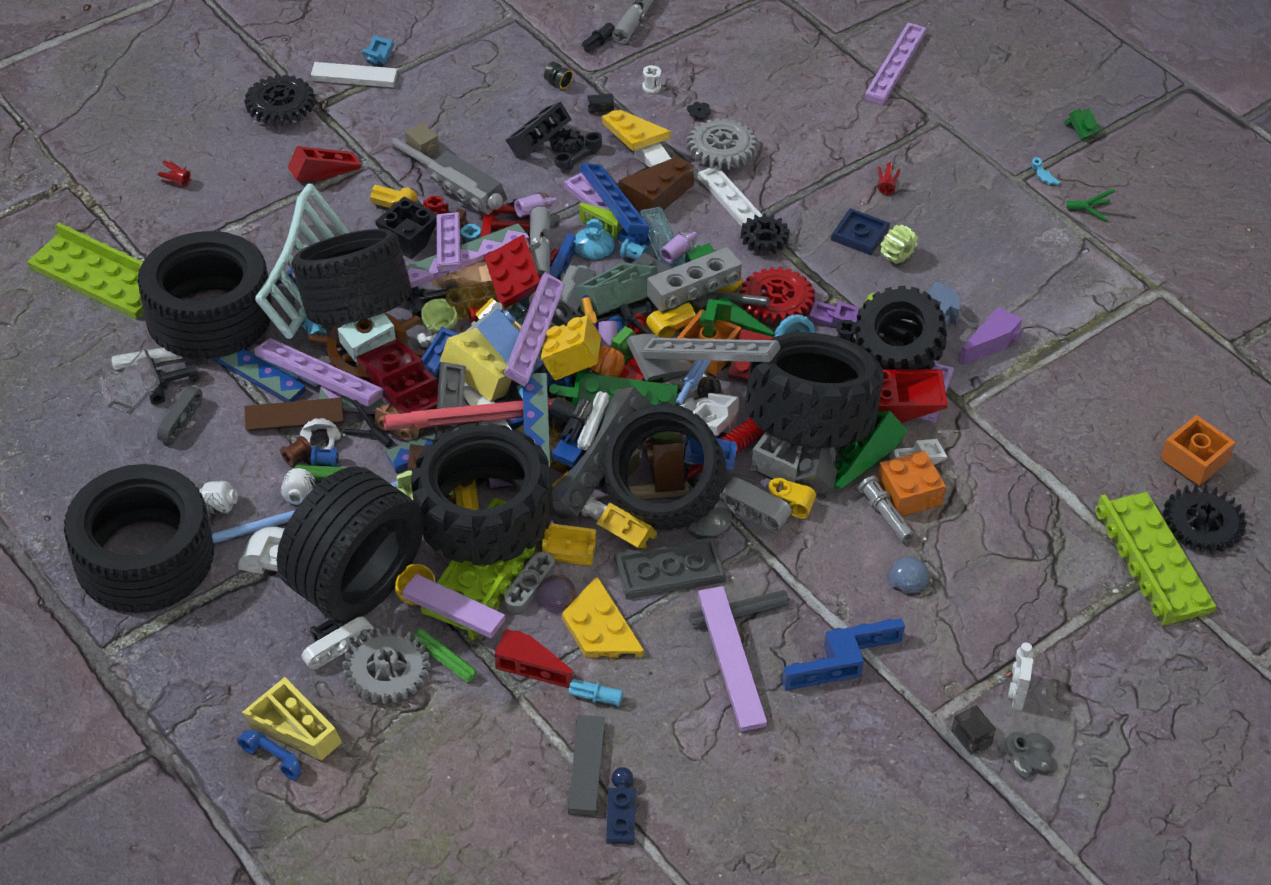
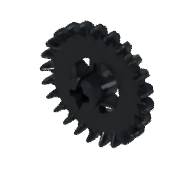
M275 75V77L268 76L267 79H260V83L255 82L253 87L248 89V92L245 94L246 99L244 100L247 112L250 113L252 118L256 115L257 122L263 117L265 125L268 119H271L272 125L275 126V121L279 119L283 126L284 119L286 118L292 125L293 116L298 121H300V113L307 117V110L312 112V107L315 105V94L309 83L303 82L301 78L296 79V76L288 77V75H283L280 77V75Z
M1195 484L1191 492L1188 485H1186L1183 494L1178 488L1175 495L1171 494L1164 505L1163 516L1168 528L1172 533H1175V539H1182L1181 544L1184 546L1190 544V548L1193 550L1198 547L1201 552H1205L1208 549L1211 553H1215L1216 548L1219 551H1225L1226 547L1233 548L1234 544L1239 543L1241 537L1245 534L1247 521L1244 520L1246 513H1240L1242 505L1239 504L1233 507L1235 497L1230 501H1226L1227 491L1220 497L1217 496L1218 487L1212 493H1209L1208 485L1206 484L1203 491L1200 492L1198 484ZM1186 514L1192 516L1193 518L1187 521ZM1218 519H1221L1222 527L1218 522Z

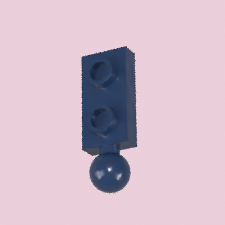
M619 767L613 772L611 777L612 783L616 788H608L606 844L634 845L636 789L629 788L633 783L634 777L628 768Z

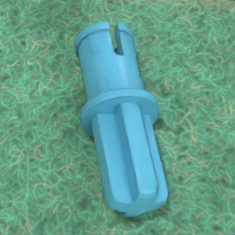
M573 679L569 686L570 695L591 699L593 703L599 701L620 707L623 697V690L601 686L600 682L593 684Z

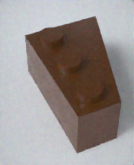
M676 156L619 180V188L637 211L653 220L694 185L695 166Z
M662 432L644 440L642 444H644V450L647 452V460L650 462L655 492L685 490L683 441L680 433Z

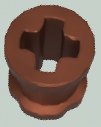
M299 436L296 442L288 447H282L280 454L286 464L292 467L296 464V461L304 456H311L312 447L305 437Z

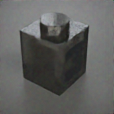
M977 705L954 716L951 732L970 755L979 750L981 752L987 750L993 744L996 731L994 725Z

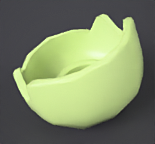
M433 299L425 303L421 309V317L425 328L434 334H437L441 327L452 331L458 323L455 307H451L445 299Z

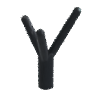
M623 304L620 307V311L625 319L624 327L629 328V325L633 324L644 334H652L636 321V317L633 316L627 304Z
M354 400L353 404L371 429H344L343 433L373 436L385 447H389L393 440L374 424L372 415L367 414L359 402Z

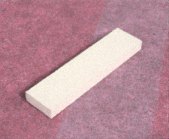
M314 62L311 72V81L394 88L397 78V68Z
M717 165L698 172V179L741 227L743 223H746L747 218L754 219L755 214L762 217V214L722 170H719Z

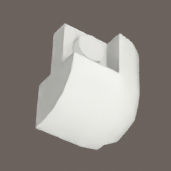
M708 393V398L694 400V398L690 397L680 406L692 410L693 414H698L707 423L708 427L711 428L714 435L718 436L721 432L729 433L734 429L739 413V397Z
M266 527L256 531L248 540L243 550L238 568L263 574L265 569L278 571L276 558L284 528Z

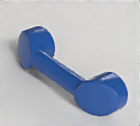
M248 730L244 731L237 738L239 746L249 754H253L261 747L282 760L283 762L279 765V768L290 780L296 781L302 774L300 763L295 754L266 738L264 734Z

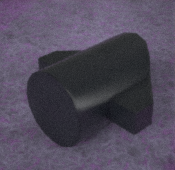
M612 93L587 95L588 102L590 103L588 105V112L614 110Z

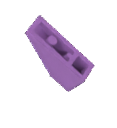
M997 307L963 345L959 363L962 365L1007 349L1013 341L1017 342L1023 331L1020 329L1022 318Z

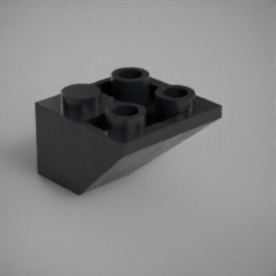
M404 196L375 220V224L378 229H387L397 234L403 255L412 260L427 246L437 224L438 214Z

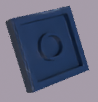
M850 208L831 234V241L872 255L890 229V223Z

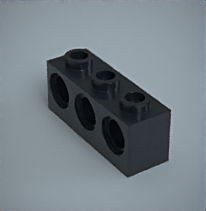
M560 101L545 107L505 141L516 158L522 157L536 150L570 122L572 118Z

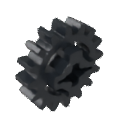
M763 213L762 217L755 214L754 219L747 218L746 223L742 224L740 238L743 239V245L748 244V250L754 248L757 254L760 251H763L765 255L768 254V251L775 254L777 248L783 250L784 245L788 244L790 229H787V223H782V218L774 219L773 214L770 217H767L765 213Z

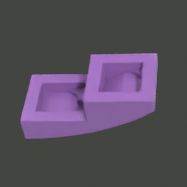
M815 300L808 319L813 324L837 328V323L844 319L856 322L860 308L838 301L835 307Z

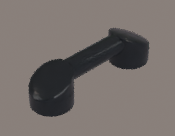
M598 132L586 134L585 147L572 156L566 152L558 153L554 157L555 166L565 170L573 169L574 164L587 155L600 150L602 135Z

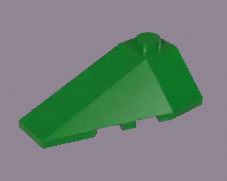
M890 411L878 412L874 429L866 438L856 443L848 444L846 447H841L839 451L841 459L834 464L837 469L834 489L843 488L902 444L903 437L908 430Z

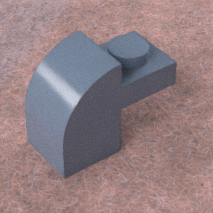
M935 281L927 293L931 295V300L935 299L940 304V310H943L946 328L949 323L956 326L961 299L952 288Z

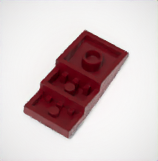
M398 339L356 356L357 362L374 385L383 389V396L399 414L437 409V378L423 367V360Z

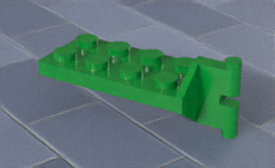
M577 372L574 388L552 384L549 387L551 399L565 397L567 401L577 405L581 398H587L593 403L599 391L608 393L610 402L617 390L635 387L650 404L672 403L675 406L678 386Z

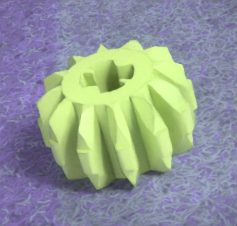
M896 225L893 230L890 229L888 234L884 236L885 239L881 243L882 248L880 252L890 262L902 264L914 253L913 250L918 245L916 242L918 236L909 227Z

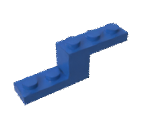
M902 618L886 619L872 624H859L855 627L844 629L836 628L826 632L824 649L828 659L820 658L812 662L793 663L785 666L782 677L784 690L861 677L864 660L860 649L902 642L905 629Z

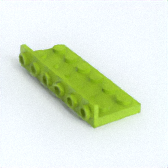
M57 223L55 225L57 235L27 261L29 269L131 318L137 319L143 314L138 287V273L143 261L137 260L123 251H118L106 243H101L89 235H84L70 226Z
M1143 492L1109 501L1105 494L1100 495L1098 504L1095 507L1096 515L1104 523L1109 538L1115 542L1120 557L1125 559L1131 576L1136 578L1142 595L1147 597L1153 614L1159 618L1162 625L1214 613L1217 606L1149 494Z
M494 498L487 509L500 506L507 501ZM535 546L532 549L525 548L523 554L506 562L498 560L492 565H473L471 561L459 563L452 560L437 583L497 611L500 600L512 585L515 577H518L522 572L524 563L533 556ZM421 606L423 614L467 630L470 640L474 641L478 636V632Z

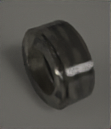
M703 377L697 386L699 397L708 398V393L720 394L721 384L719 380L715 377Z

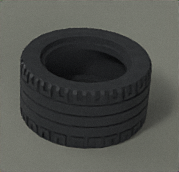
M201 231L180 235L155 248L145 258L139 269L138 287L149 335L155 340L156 344L162 348L165 347V350L168 352L171 351V353L185 358L211 359L234 354L257 341L266 331L271 321L255 301V296L268 278L266 261L261 251L251 242L240 236L218 231ZM219 288L232 290L225 295L209 300L191 301L180 299L190 293L204 289ZM269 293L266 299L272 305L271 294Z
M150 464L126 465L109 470L92 479L80 489L71 501L65 514L64 535L77 580L90 598L105 607L117 611L140 613L172 606L186 598L199 587L211 568L214 544L205 501L198 487L189 478L175 470ZM160 521L178 529L165 545L146 554L123 556L102 548L114 532L135 522Z
M352 466L341 469L329 475L315 486L292 514L278 546L276 561L279 576L287 586L334 620L350 621L361 617L373 610L395 589L398 575L408 565L412 564L424 532L422 510L418 503L368 468Z

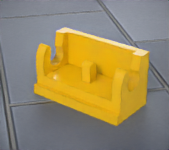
M612 503L608 504L596 523L638 549L648 548L646 545L649 538L654 539L658 534L652 526L635 518Z
M550 523L549 528L545 530L542 552L550 553L554 557V562L585 566L593 565L596 550V529Z

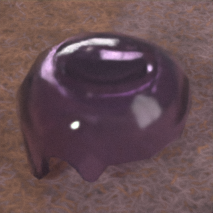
M553 574L542 580L537 589V598L540 606L546 611L558 613L565 610L577 598V593L570 579L563 575Z

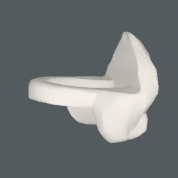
M315 418L304 425L300 436L305 437L309 443L312 431L318 429L327 430L330 440L328 446L324 449H333L335 441L341 438L337 426L330 422V420Z

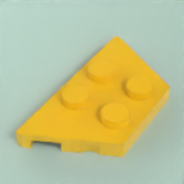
M598 577L594 578L562 613L563 622L585 658H598L600 656L619 657V654H635V657H642L644 655L642 646Z

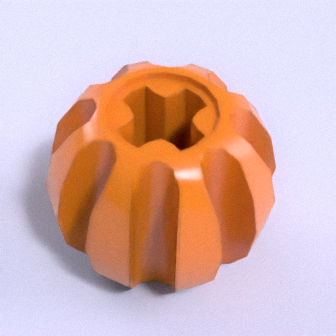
M600 345L598 364L591 366L590 369L598 375L617 377L624 369V355L614 348Z

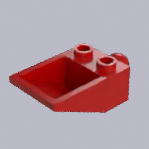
M942 369L883 370L884 382L878 412L890 411L903 423L947 409L948 403Z

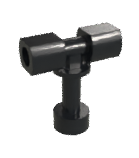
M456 282L446 284V289L427 293L424 288L419 290L418 286L413 287L409 298L406 300L409 301L412 317L417 315L422 321L421 309L425 303L433 299L448 298L449 302L458 301V287Z
M145 358L139 361L143 379L147 382L146 388L151 404H160L166 401L163 388L166 387V382L188 377L190 381L199 379L195 360L186 362V368L163 373L162 369L156 370L153 358Z

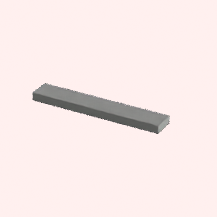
M652 338L641 352L644 359L771 362L780 350L779 341Z

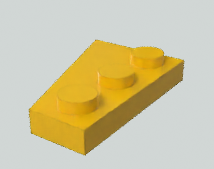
M622 110L611 111L609 114L602 116V124L632 151L671 138L670 130Z

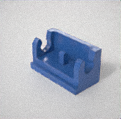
M686 435L683 450L684 461L704 465L702 446L692 437ZM716 438L724 454L726 469L733 470L737 451L736 442Z

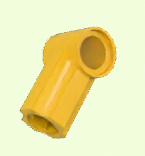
M374 185L370 195V203L391 208L404 196L414 202L418 201V196L410 188H402L400 191Z
M686 302L665 313L659 310L654 311L647 317L646 324L654 335L662 338H671L675 330L689 324L696 314L691 304Z
M476 479L465 482L454 489L457 506L479 510Z

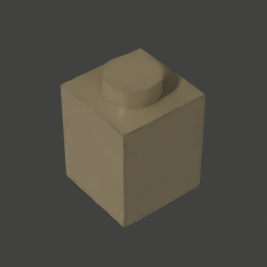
M421 123L405 131L406 144L428 157L439 153L438 135L425 124Z

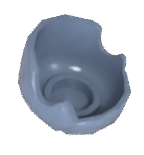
M907 556L900 558L892 565L887 578L891 588L898 587L902 590L903 594L919 593L926 588L930 574L927 566L915 557Z

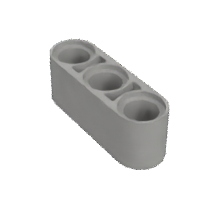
M737 477L730 479L724 487L723 493H720V501L724 502L731 512L771 532L779 531L792 514V509L787 502Z

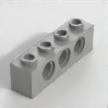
M725 247L647 278V296L659 311L663 312L740 281L742 263L728 247Z

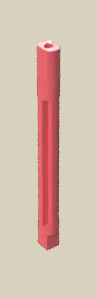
M548 398V413L556 398ZM523 400L385 415L383 418L385 431L406 428L416 429L523 418Z

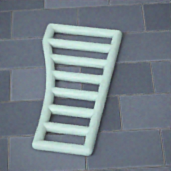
M307 184L298 196L283 251L266 282L255 296V301L287 339H291L306 318L298 287L284 271V268L288 264L293 271L291 265L294 258L291 254L293 248L297 252L306 248L297 237L299 230L311 245L319 242V239L302 219L303 211L325 239L334 237V234L308 203V198L312 197L341 235L350 233L313 184ZM278 279L301 305L298 312L275 285ZM269 293L292 319L289 326L266 299Z

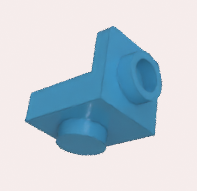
M374 35L368 49L363 48L361 52L369 64L385 66L395 44L391 40Z

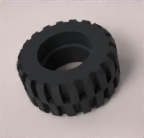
M898 286V289L893 290L892 287L885 288V292L881 294L879 291L872 295L873 299L871 301L867 299L863 304V310H859L857 314V321L855 322L856 341L858 346L870 353L880 363L883 370L932 369L935 366L934 360L940 361L943 356L942 350L946 349L947 344L945 316L943 310H940V304L935 299L931 300L930 294L925 291L921 294L919 288L911 287V289H906V286ZM895 320H911L923 328L920 337L913 343L905 346H892L879 338L881 330Z

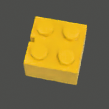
M589 316L573 318L568 322L567 326L564 324L559 327L553 326L546 332L541 360L554 380L598 364L601 335Z

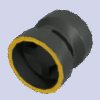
M555 61L549 63L544 72V79L550 83H555L561 89L567 88L573 78V72L570 69L562 68L561 64Z

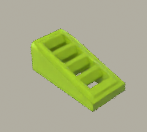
M580 203V222L586 224L591 219H599L603 224L602 229L607 230L614 239H617V233L623 227L610 210Z

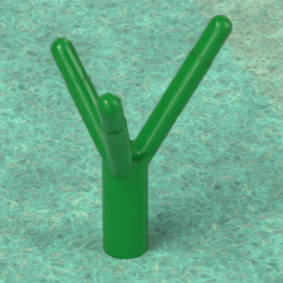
M1110 189L1086 201H1067V209H1085L1106 222L1108 220L1107 217L1089 206L1110 203V199H1100L1114 193L1115 190Z

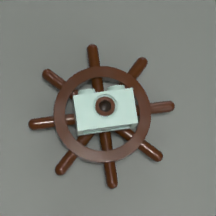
M383 313L356 322L334 325L328 336L310 334L308 341L313 344L327 346L329 365L373 384L359 363L357 368L348 363L353 360L356 362V356L396 338L409 348L406 331L418 325L421 319L415 315L400 323L392 315ZM338 347L345 348L348 353L340 357ZM410 349L420 358H422L426 352L423 350Z

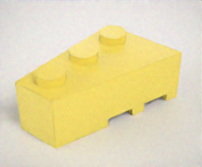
M477 327L447 338L440 358L441 363L446 362L466 366L465 382L490 402L506 396L512 379L503 375L507 363Z
M286 677L242 712L251 728L320 761L342 744L335 727Z

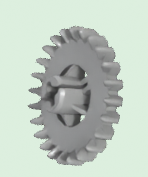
M706 120V123L701 122L699 126H695L689 132V137L687 138V149L690 151L691 157L695 155L696 161L702 157V165H705L706 161L710 160V168L713 167L715 162H718L719 170L723 163H726L728 170L730 169L731 162L735 163L736 168L739 166V160L745 165L747 159L751 161L752 156L756 155L758 148L757 137L754 135V132L749 130L748 126H743L741 122L735 123V120Z
M390 627L387 628L385 636L377 628L375 638L367 631L366 642L357 637L358 647L350 644L351 654L346 652V661L342 663L344 669L343 677L347 679V686L353 688V693L361 694L364 700L371 697L372 703H376L379 699H382L383 704H387L388 699L396 703L398 702V697L405 700L408 698V692L415 694L417 693L416 687L424 686V680L429 677L428 670L431 668L429 662L430 655L426 652L425 644H421L419 647V637H416L411 642L410 631L402 638L400 628H398L395 636H392ZM400 656L405 661V663L398 660V657ZM399 670H405L401 676L398 675ZM368 671H375V678H373L368 673Z

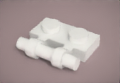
M1027 642L1022 643L1016 652L1017 661L1013 664V677L1008 692V698L1013 699L1011 709L1022 711L1031 680L1033 652L1031 644Z

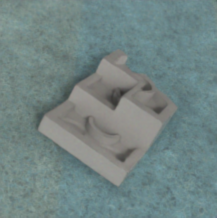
M658 335L630 336L626 341L646 381L663 378L665 381L685 376L693 365L689 360L644 359L641 351L652 338H662Z

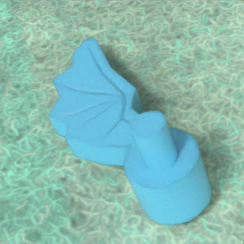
M1039 157L1033 158L1031 167L1033 170L1037 169V178L1047 185H1059L1060 182L1049 171L1043 169L1042 160Z

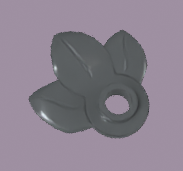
M1019 732L1011 733L1006 738L1005 751L1011 757L1012 768L1022 778L1027 779L1032 769L1045 773L1053 771V760L1047 752L1052 747V743L1048 738L1038 733L1024 735Z

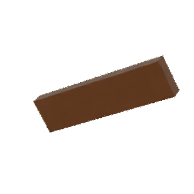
M342 397L244 406L246 431L303 427L308 421H312L315 418H324L330 420L333 424L344 423Z

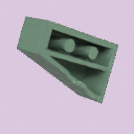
M621 263L577 285L581 312L584 313L581 302L584 295L591 299L596 316L603 315L605 312L621 307L623 304H629L648 297L647 278L658 274L657 267Z

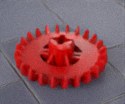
M770 267L769 271L761 269V273L754 272L753 276H748L746 281L742 283L739 294L769 297L770 305L768 307L741 304L743 310L748 308L747 313L749 315L755 312L754 318L756 320L762 315L763 324L766 323L768 318H771L772 325L774 326L777 319L783 321L791 315H802V312L805 316H808L809 310L813 309L815 302V290L812 288V283L807 281L805 276H800L799 272L791 273L792 269L784 271L782 267H779L778 270Z

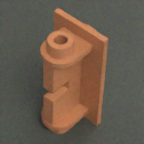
M382 404L380 408H376L374 424L385 430L384 416L399 413L390 404ZM425 428L387 431L400 436L406 441H413L419 438V434L423 433Z

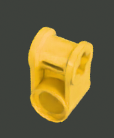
M774 478L769 483L768 490L770 494L787 502L792 509V516L801 519L809 516L816 498V492L811 487L790 482L783 478Z

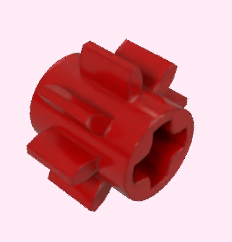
M430 196L423 200V207L436 214H446L449 212L448 203H444V199L439 196Z

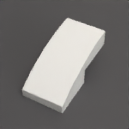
M938 439L916 441L912 448L895 449L890 453L889 457L890 459H895L925 450L931 462L935 465L946 460L947 455Z

